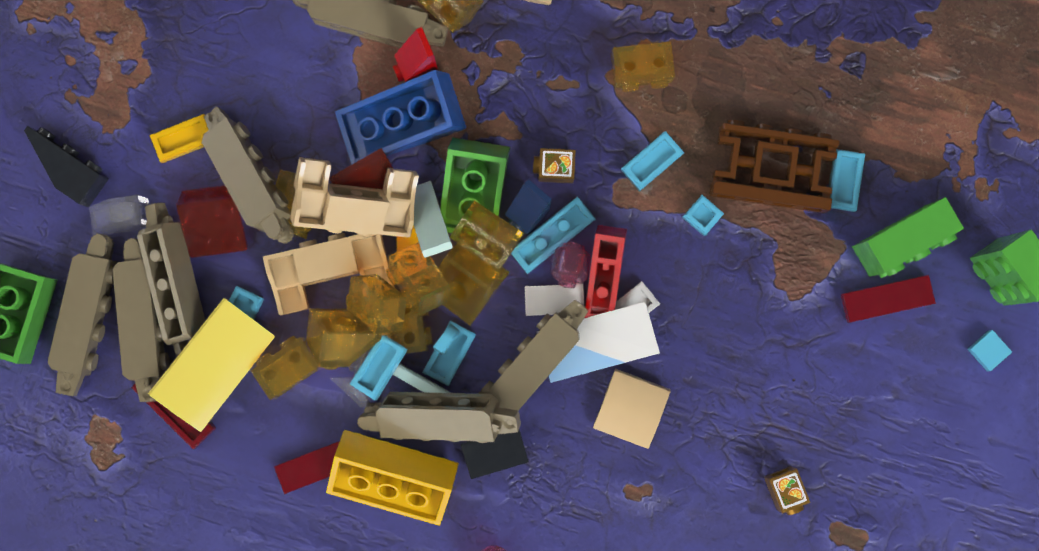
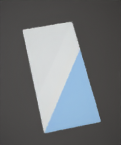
M641 302L584 318L577 329L580 340L549 375L550 383L659 354L646 303Z

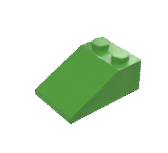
M452 137L447 151L440 207L449 233L495 240L510 147Z

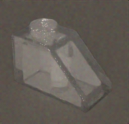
M131 195L107 199L90 206L92 234L105 235L145 229L147 223L145 206L149 205L148 199L140 195Z

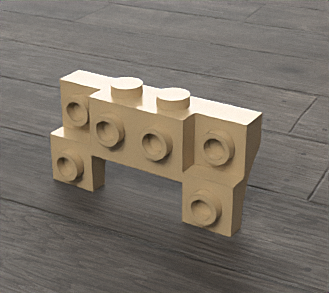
M299 157L294 180L296 191L290 215L293 226L326 229L332 233H342L343 231L355 232L362 236L379 234L411 237L414 225L415 193L419 178L416 171L387 168L383 189L329 184L332 166L330 161Z
M345 233L328 236V242L317 244L316 240H309L299 243L300 248L263 256L266 274L270 281L280 316L308 310L309 304L305 286L360 274L366 296L395 289L383 238L379 234H371L370 236L358 234L346 237Z

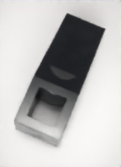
M27 126L24 131L54 187L78 204L89 208L109 180L101 174L103 168L89 159L85 163L77 158L79 152L68 144L64 143L61 147L53 140L56 136L40 126L36 130Z

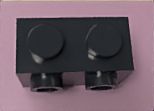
M520 429L516 433L498 434L494 442L479 443L477 441H466L461 444L471 479L529 462Z

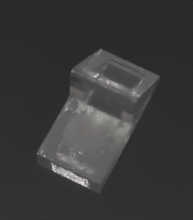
M353 347V354H349V371H354V376L368 355L369 347ZM354 377L330 378L360 407L369 406L370 397L350 385Z

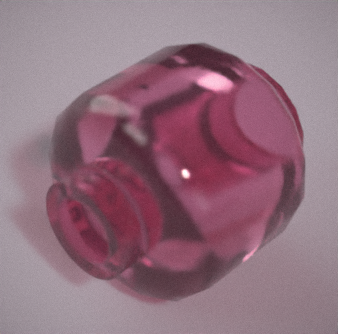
M573 242L564 243L563 246L558 247L554 251L550 269L551 276L559 281L558 284L560 286L575 288L576 285L582 284L588 279L591 256L581 244Z

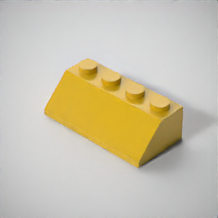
M344 430L334 456L326 493L440 526L459 463L392 444L388 441Z

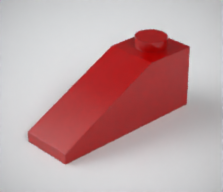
M420 27L413 32L394 55L397 64L392 67L399 82L404 80L407 82L433 70H438L423 28Z
M598 225L585 306L588 313L584 318L615 310L627 229Z

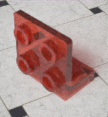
M225 185L181 192L176 207L190 257L247 250L248 244L240 212Z

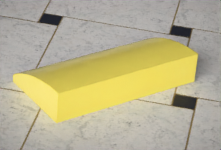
M223 298L148 394L201 432L275 336L227 299Z

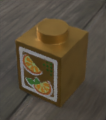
M540 148V156H534L533 174H539L538 182L573 183L576 150Z
M790 466L764 476L775 507L779 512L793 515L803 511V505L811 503L797 468Z

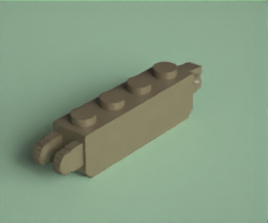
M292 0L296 6L308 11L315 25L401 48L413 32L420 27L423 28L429 45L444 46L448 34V27L430 20L428 13H424L425 10L415 5H408L407 8L396 5L397 2L394 0Z
M215 107L204 116L208 131L203 134L202 138L204 148L246 225L267 233L266 235L273 240L276 239L280 243L287 244L294 237L292 227L287 220L291 215L287 207L289 204L288 199L276 188L274 184L276 178L262 163L263 155L248 138L251 134L242 122L236 123L231 120L224 110Z
M154 203L145 206L146 228L139 230L137 238L162 339L167 345L174 346L175 354L178 356L203 325L205 317L181 222H173L172 217L168 214L165 203Z
M96 233V235L91 237L86 254L79 253L72 258L47 363L51 369L57 370L56 393L67 396H77L84 377L91 375V372L96 369L98 364V354H96L98 342L102 341L105 334L103 321L105 313L109 312L112 304V297L110 296L111 287L114 285L112 269L117 264V261L111 259L115 242H113L111 237Z
M130 238L123 244L124 262H118L112 269L122 375L128 380L135 381L140 402H154L156 400L149 396L148 393L169 368L170 358L168 353H165L164 341L139 242L136 238Z
M574 300L559 314L556 312L553 316H550L547 313L536 326L540 330L533 339L527 336L517 348L521 352L514 361L508 358L498 370L501 374L499 379L495 383L489 380L478 394H492L498 399L499 407L519 411L580 340L577 329L588 313V310L580 302Z
M389 392L382 403L375 402L374 404L372 402V404H367L364 409L365 412L362 415L360 414L357 420L360 429L380 432L381 438H393L395 440L421 439L422 441L494 442L498 434L516 433L521 426L519 411L499 407L498 399L492 394Z

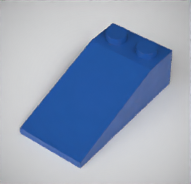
M433 70L335 111L352 166H358L438 140L467 128L450 74L438 70Z

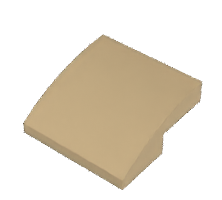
M615 369L593 428L649 449L671 389Z

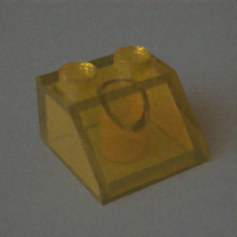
M462 237L447 253L424 291L471 326L510 272Z
M309 309L306 342L318 367L329 370L337 369L338 367H349L382 338V333L368 309Z

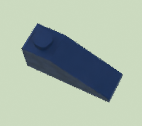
M528 179L505 213V218L509 220L506 225L517 235L523 232L528 236L550 211L552 199Z

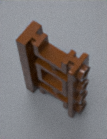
M728 120L727 123H722L719 127L717 144L731 146L728 172L719 170L713 172L709 196L817 213H826L831 210L832 198H830V194L832 193V187L818 186L821 160L834 161L837 158L836 149L839 147V140L832 139V135L826 133H815L814 136L803 135V131L798 129H785V132L775 131L773 126L766 124H757L756 128L745 126V122L739 120ZM729 135L768 142L758 141L755 144L754 157L740 155L741 138L729 137ZM787 144L823 149L825 151H814L811 165L797 163L799 147L788 146ZM763 151L789 155L786 180L759 177ZM737 166L752 168L750 184L760 185L761 188L726 183L723 180L733 181L736 176ZM795 175L809 177L807 193L819 194V196L781 191V189L791 190L794 188Z

